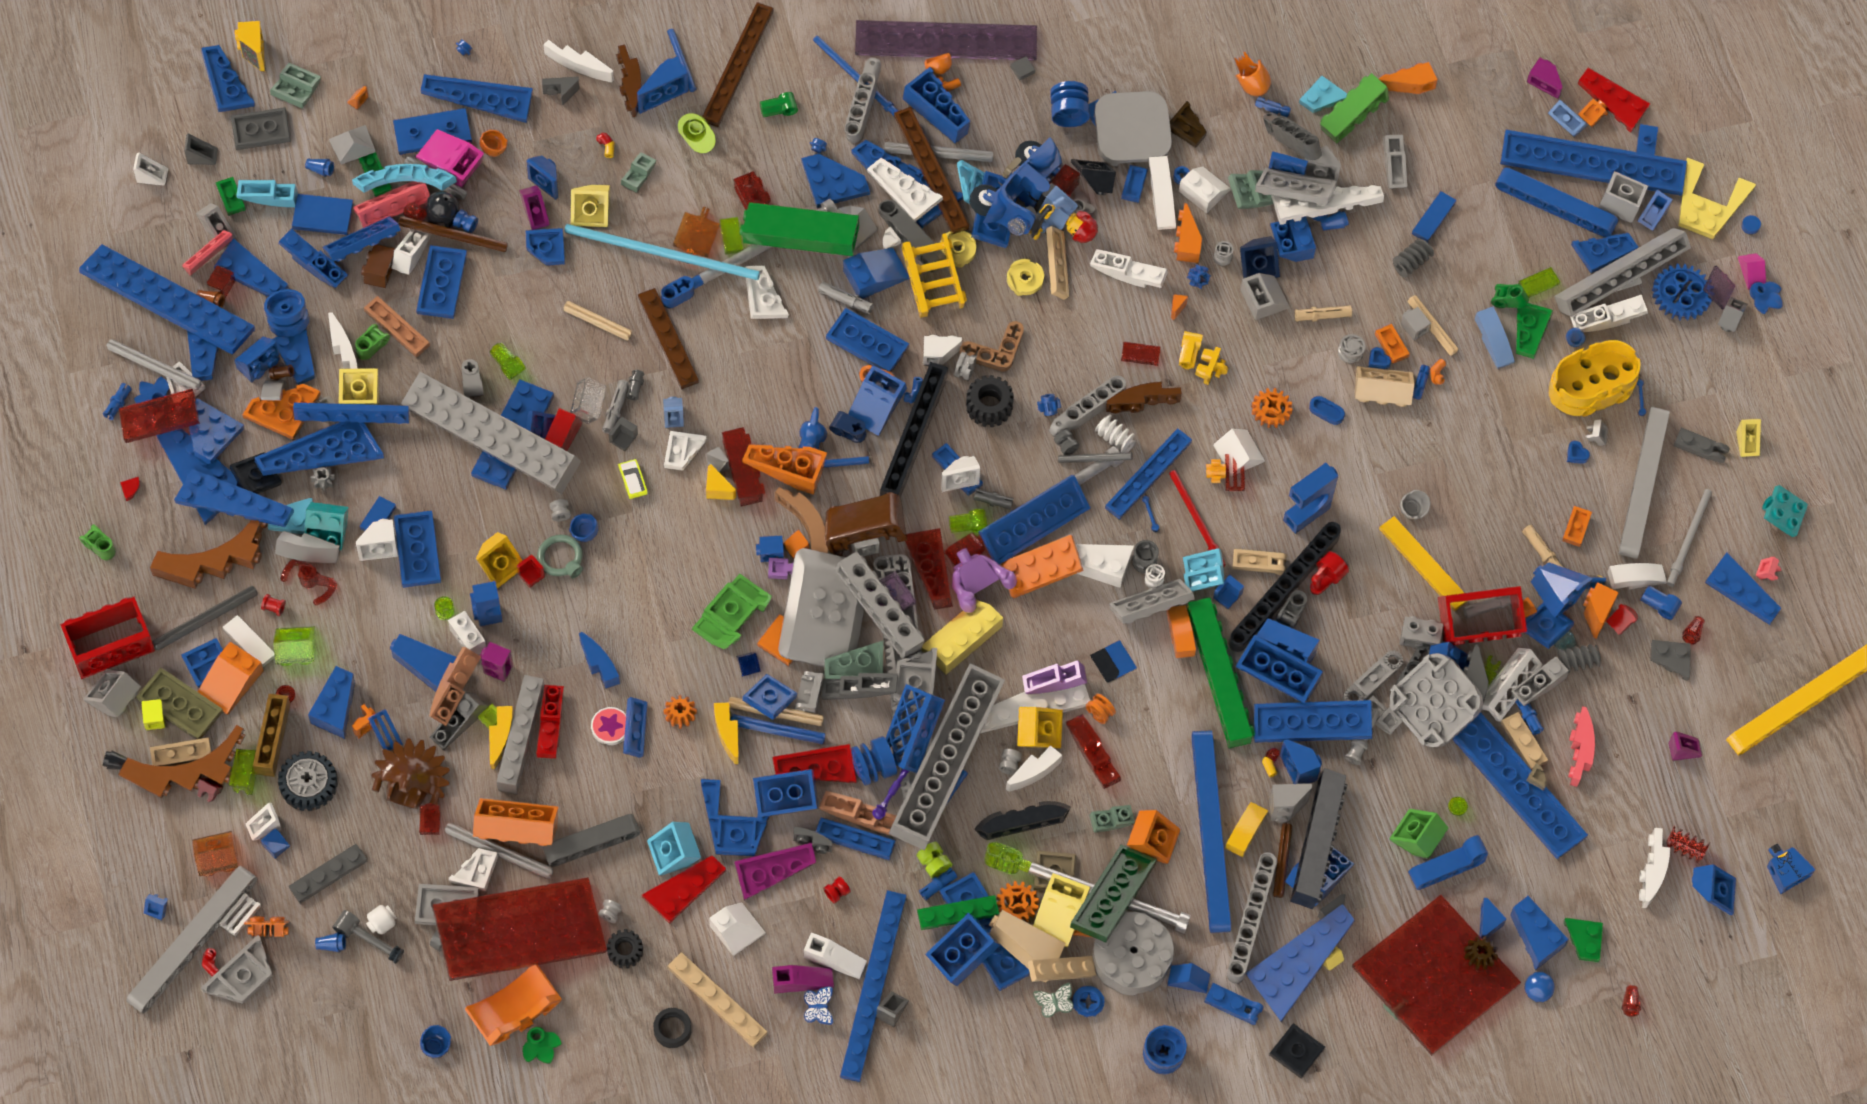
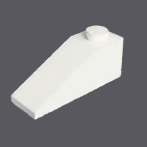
M411 229L394 250L392 269L409 275L417 265L432 234Z

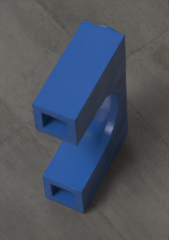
M1326 462L1290 489L1289 496L1296 505L1285 512L1283 521L1295 534L1331 507L1338 473L1334 467H1330Z

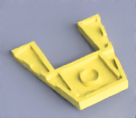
M1687 158L1678 226L1714 239L1738 207L1746 200L1751 191L1754 190L1756 184L1738 178L1726 207L1693 194L1704 164Z

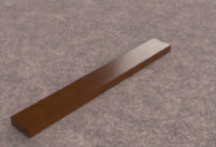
M759 2L756 3L702 117L705 118L708 124L719 127L773 14V7Z
M908 107L894 112V117L928 187L934 193L943 196V200L937 205L951 234L969 229V224L912 108Z

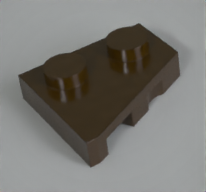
M1186 101L1169 121L1170 131L1196 148L1205 138L1207 131L1200 124L1198 116L1193 113L1190 103Z

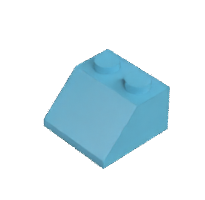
M671 822L647 840L659 875L687 868L701 858L690 824L687 822Z

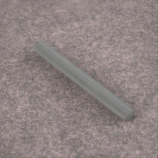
M885 142L884 150L886 153L913 155L906 143ZM931 146L935 157L983 162L993 161L992 151Z
M110 339L106 345L108 350L191 389L199 390L202 385L199 379L116 340Z
M449 822L445 827L447 834L480 849L497 852L498 857L542 877L550 879L553 874V868L489 839L482 840L478 837H473V832Z

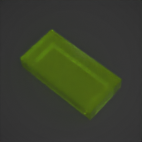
M738 217L719 219L725 255L743 251Z
M1552 267L1520 280L1518 284L1522 286L1530 298L1558 286L1560 280Z

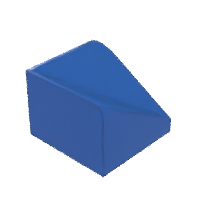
M276 828L261 839L262 846L274 859L290 847Z

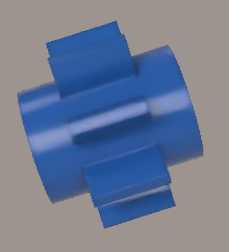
M1196 264L1194 268L1189 269L1187 278L1191 280L1189 283L1191 286L1202 289V286L1208 285L1211 277L1207 273L1208 268Z
M1055 394L1042 395L1041 401L1037 402L1038 411L1043 412L1044 416L1055 415L1058 413L1057 408H1061L1060 399L1058 397L1055 398Z

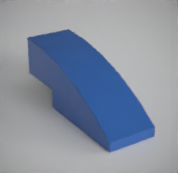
M580 632L579 641L591 674L600 673L605 689L619 685V675L609 656L592 638Z

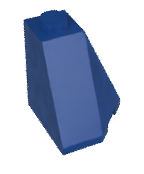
M1549 562L1543 567L1540 565L1533 572L1535 576L1531 583L1552 616L1556 618L1575 605L1592 581V578Z

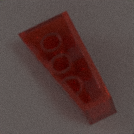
M941 529L908 533L907 541H904L933 609L953 607Z

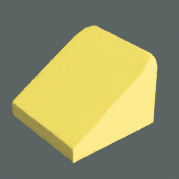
M1336 946L1332 954L1323 963L1329 971L1344 961L1342 951Z

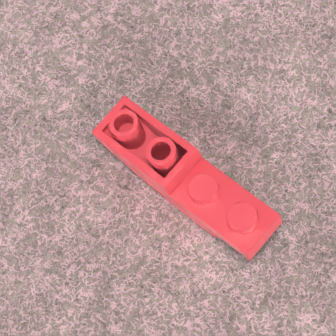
M1582 707L1580 713L1576 712L1574 724H1577L1576 730L1572 729L1569 741H1573L1571 748L1575 749L1572 760L1576 762L1574 767H1570L1568 777L1571 778L1570 785L1575 787L1580 782L1582 771H1590L1594 759L1595 735L1591 717L1586 707Z

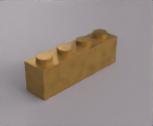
M268 694L253 763L256 775L275 777L290 710L288 696Z

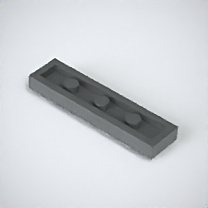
M355 844L289 885V889L299 904L366 863L367 858L358 845Z

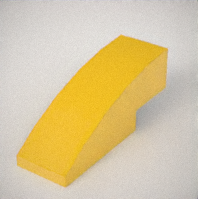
M714 703L715 724L720 741L733 763L739 764L738 720L730 721L729 703Z
M497 706V726H489L491 769L497 767L504 755L514 717L513 706Z
M1250 802L1228 839L1225 849L1243 857L1266 817L1268 810Z

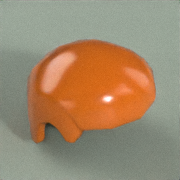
M950 53L926 59L924 64L926 69L932 68L934 75H942L951 68L952 60Z
M488 130L482 133L479 144L485 154L496 157L506 150L508 140L501 132Z

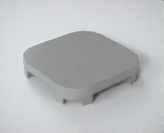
M1150 91L1110 93L1098 100L1094 110L1098 141L1097 151L1099 157L1109 162L1110 166H1118L1119 163L1149 162V157L1168 155L1172 139L1168 106L1161 95Z
M1439 653L1428 654L1423 657V660L1397 685L1394 684L1390 690L1389 706L1391 710L1403 720L1421 744L1434 748L1443 747L1479 715L1483 706V697L1476 685L1453 659Z

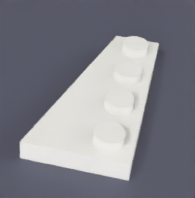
M882 158L867 169L868 173L915 222L943 200V196L934 193L930 188L918 183L913 177L907 176L900 169Z

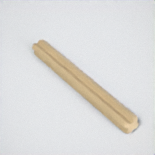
M729 698V708L764 715L742 701L741 698ZM785 708L776 717L816 726H822L824 720L823 715L791 708Z

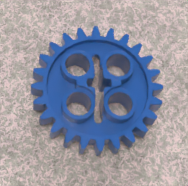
M1676 264L1675 269L1671 265L1668 270L1663 269L1662 274L1658 273L1657 279L1653 283L1652 291L1654 293L1652 298H1657L1655 305L1661 304L1659 310L1665 309L1664 315L1671 313L1672 319L1677 315L1679 321H1681L1682 316H1685L1687 321L1690 316L1696 319L1697 314L1702 316L1703 312L1707 311L1713 297V293H1711L1713 286H1709L1710 280H1704L1706 274L1700 275V269L1696 272L1693 271L1694 266L1687 269L1686 264H1684L1683 268ZM1689 281H1692V283H1690V285H1688L1687 290L1682 293V291L1685 289L1687 283H1688ZM1679 293H1682L1679 300L1676 303H1673L1677 299Z

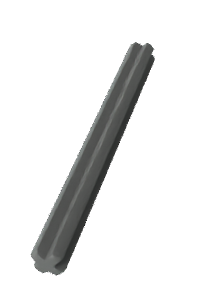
M250 586L154 639L152 643L155 649L160 650L252 599L258 595L257 590L254 586Z

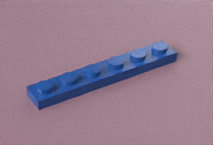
M294 403L293 407L294 419L300 421L409 424L410 420L409 406Z
M1177 428L1105 505V509L1120 520L1192 443V439Z

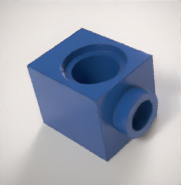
M782 536L759 537V544H756V556L760 555L761 562H769V558H784Z

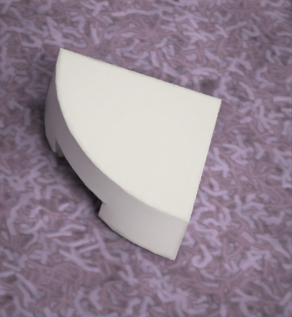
M891 227L885 231L882 244L884 249L894 248L901 243V239Z

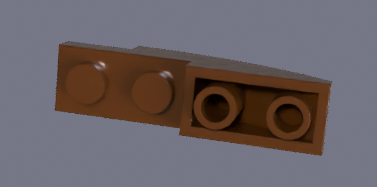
M624 44L618 46V54H616L618 65L622 64L623 67L621 69L622 85L619 86L621 96L626 98V101H624L626 110L631 112L633 118L638 113L637 92L642 87L641 72L638 59L629 58Z
M1162 381L1140 384L1123 390L1108 399L1106 412L1113 414L1129 411L1137 413L1144 410V404L1157 405L1158 403H1167L1173 405L1180 403L1181 387L1162 388Z

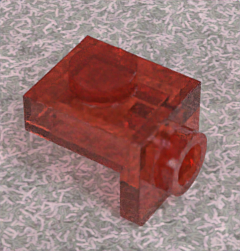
M432 803L421 805L419 809L420 835H440V806Z

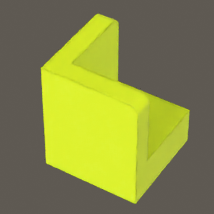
M161 699L142 701L145 729L166 728Z

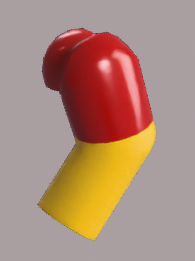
M605 132L598 134L596 141L599 144H604V156L606 158H613L615 142Z

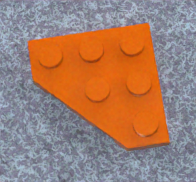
M300 384L296 388L287 391L285 389L282 390L281 400H261L259 397L251 399L242 415L243 418L294 440L305 422L294 419V403H316L321 393L319 390L306 384Z

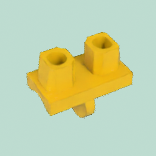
M1215 347L1214 351L1204 348L1201 360L1208 362L1209 365L1206 366L1199 363L1195 375L1204 379V384L1209 385L1214 371L1216 372L1215 377L1220 378L1221 374L1225 375L1229 370L1225 365V360L1221 359L1220 363L1218 362L1221 351L1219 347Z

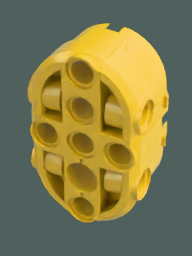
M1608 340L1589 345L1587 350L1582 348L1572 352V354L1564 357L1559 362L1552 374L1548 389L1551 403L1568 415L1586 417L1595 411L1626 401L1633 393L1639 377L1641 365L1640 359L1635 355L1636 351L1622 341ZM1611 373L1616 379L1609 380L1603 374Z

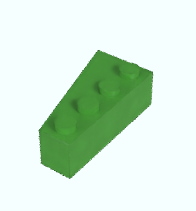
M1372 73L1368 77H1363L1359 82L1360 85L1356 89H1351L1347 93L1346 98L1342 102L1339 101L1334 106V110L1330 114L1324 115L1321 119V130L1336 144L1354 130V124H1361L1365 121L1369 112L1374 113L1378 110V105L1381 102L1385 104L1389 100L1387 86Z

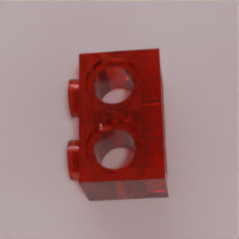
M754 171L734 178V189L744 209H748L749 202L769 205V202H771L769 193L767 191L764 192L762 188L763 182L760 177L756 176Z

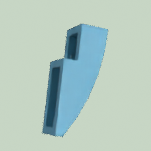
M275 180L238 181V199L277 207L295 208L298 190L295 184H277Z

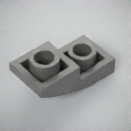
M794 827L793 841H797L799 844L812 843L813 851L820 854L832 853L831 840L815 831Z

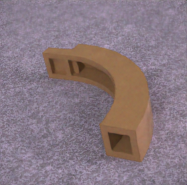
M779 487L775 491V501L788 509L801 521L808 533L811 550L828 553L825 542V526L818 511L800 492L794 498V495L789 490H783Z

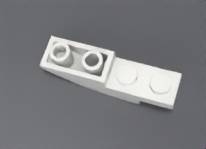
M1096 249L1090 263L1091 267L1108 276L1143 288L1146 285L1162 288L1168 273L1165 268L1132 261L1130 256Z
M1642 295L1608 306L1602 304L1581 311L1572 317L1570 316L1574 328H1580L1583 332H1593L1630 323V319L1648 314Z
M1654 828L1652 834L1648 836V846H1651V853L1648 854V864L1645 865L1643 871H1640L1639 881L1643 882V889H1640L1639 901H1642V908H1647L1654 899L1668 868L1670 847H1662V828Z

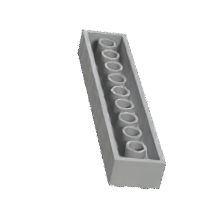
M419 372L401 402L402 406H409V411L560 494L564 492L581 463L573 454L422 372Z
M971 663L969 664L889 831L890 835L925 851L1005 679Z

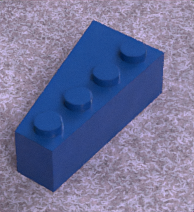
M929 67L905 86L903 100L956 144L968 134L970 120L960 106L955 104L952 100V95L944 89L940 79L935 77L934 71Z

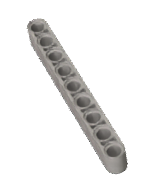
M1652 406L1650 408L1619 547V555L1638 558L1670 413L1668 410Z
M239 866L130 992L126 1002L141 1013L147 1012L218 929L220 921L244 893L247 894L257 882V877L244 867Z

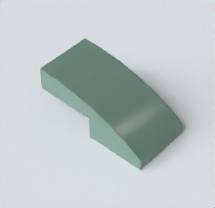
M640 152L631 163L630 170L621 179V185L637 193L654 168L656 160Z

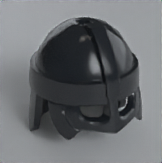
M435 192L429 196L422 208L421 218L424 222L435 225L440 222L444 223L445 227L450 228L453 225L456 214L460 211V207L455 197L451 194Z

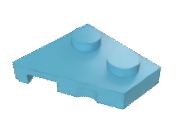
M308 498L286 505L294 510L286 527L268 524V530L304 534L306 509L310 502H313V499Z

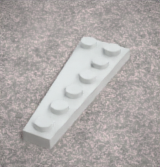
M1083 684L1065 690L1040 694H1026L1023 692L994 704L980 733L1018 724L1019 707L1062 709L1063 712L1086 707V704L1090 701L1086 686Z

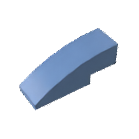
M1494 307L1476 312L1474 320L1482 333V340L1497 369L1513 364L1515 362L1513 353Z

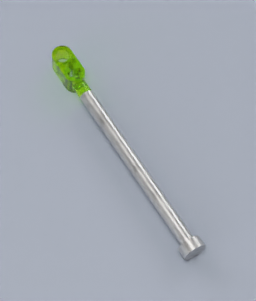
M991 842L987 845L984 862L987 866L1008 874H1016L1021 870L1050 881L1054 873L1089 886V893L1095 885L1023 859L1022 852L999 842ZM1136 899L1132 901L1128 908L1131 911L1144 913L1151 918L1176 926L1175 931L1183 934L1186 931L1191 916L1184 912L1178 915Z

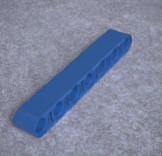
M1503 168L1495 183L1496 188L1605 238L1612 235L1618 223V218L1613 214L1511 168Z

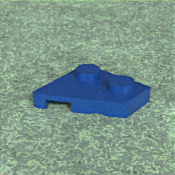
M528 411L527 430L545 439L556 415Z

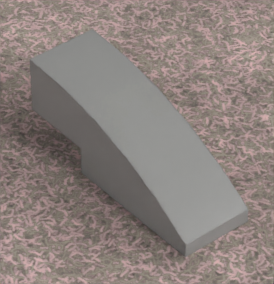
M1385 135L1383 137V148L1388 188H1407L1406 154L1404 151L1403 135Z
M283 531L277 538L275 554L306 562L336 563L340 546L306 533L299 537Z

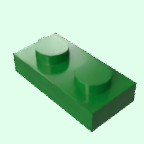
M233 177L215 182L228 216L246 210L243 200L237 198L238 188Z

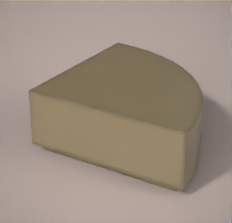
M1536 763L1526 781L1544 790L1547 780L1543 768Z

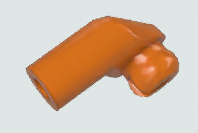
M936 76V78L940 79L942 86L947 92L961 87V82L958 78L947 82L944 81L942 76Z

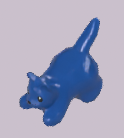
M818 407L813 409L810 421H805L801 425L799 431L801 442L798 448H803L804 446L819 450L820 442H824L827 438L826 428L818 422Z

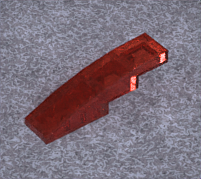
M1081 714L1066 721V726L1103 789L1120 782L1121 776L1112 765L1111 758L1101 745L1100 738L1084 715Z

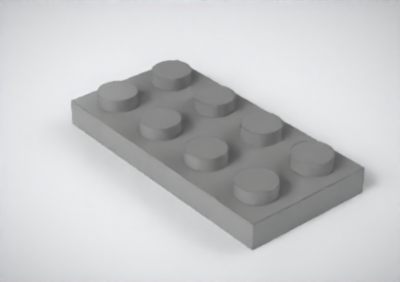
M1265 168L1256 184L1255 192L1264 195H1275L1281 198L1297 199L1301 202L1308 201L1318 205H1328L1336 189L1337 181Z
M1177 579L1111 602L1109 606L1110 610L1123 624H1129L1136 619L1150 617L1153 613L1167 611L1173 606L1186 604L1194 599V594L1181 579Z

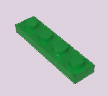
M995 895L917 909L921 930L957 924L968 913L977 920L999 915Z

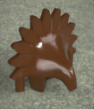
M410 738L406 740L404 748L395 741L393 743L394 752L383 749L382 753L385 760L375 761V765L380 771L372 773V778L375 779L372 791L379 793L382 781L388 782V801L418 809L426 795L429 794L432 797L428 808L436 810L439 798L445 797L440 788L450 785L449 781L443 778L444 775L450 772V769L440 766L445 760V756L434 757L436 746H431L425 750L424 740H420L414 747Z

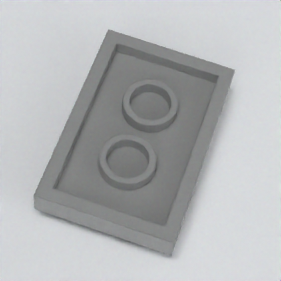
M419 884L415 924L439 926L445 924L447 926L475 928L479 887Z

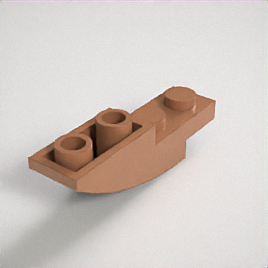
M462 647L456 660L448 665L440 681L429 716L444 726L448 724L465 693L463 688L481 656L466 647Z

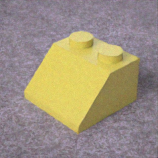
M339 369V404L379 405L378 369Z

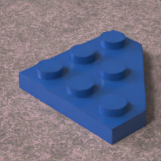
M821 154L801 158L817 208L821 207V203L828 199H831L835 204L870 195L864 175Z
M198 398L186 409V419L188 420L194 456L209 465L244 430V424Z

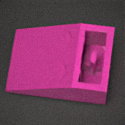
M437 129L416 155V158L432 169L439 168L454 175L457 181L455 184L462 188L482 163L484 153L469 142Z

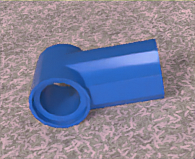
M1650 585L1640 600L1658 610V613L1668 620L1674 618L1682 605V601L1675 595H1666Z

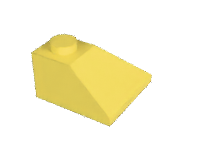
M587 185L571 189V225L608 227L610 185Z

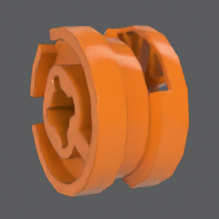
M1096 694L1093 700L1086 704L1087 711L1092 713L1093 718L1101 724H1105L1110 716L1116 714L1112 703L1101 694Z

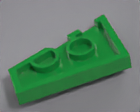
M1528 303L1523 308H1517L1516 354L1532 359L1535 358L1552 317V309Z

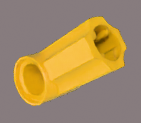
M1184 331L1181 345L1182 351L1179 358V366L1183 369H1194L1197 353L1200 351L1202 334Z

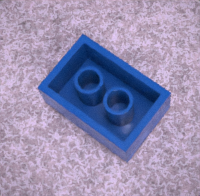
M968 913L925 955L950 983L958 986L1000 944L973 915Z

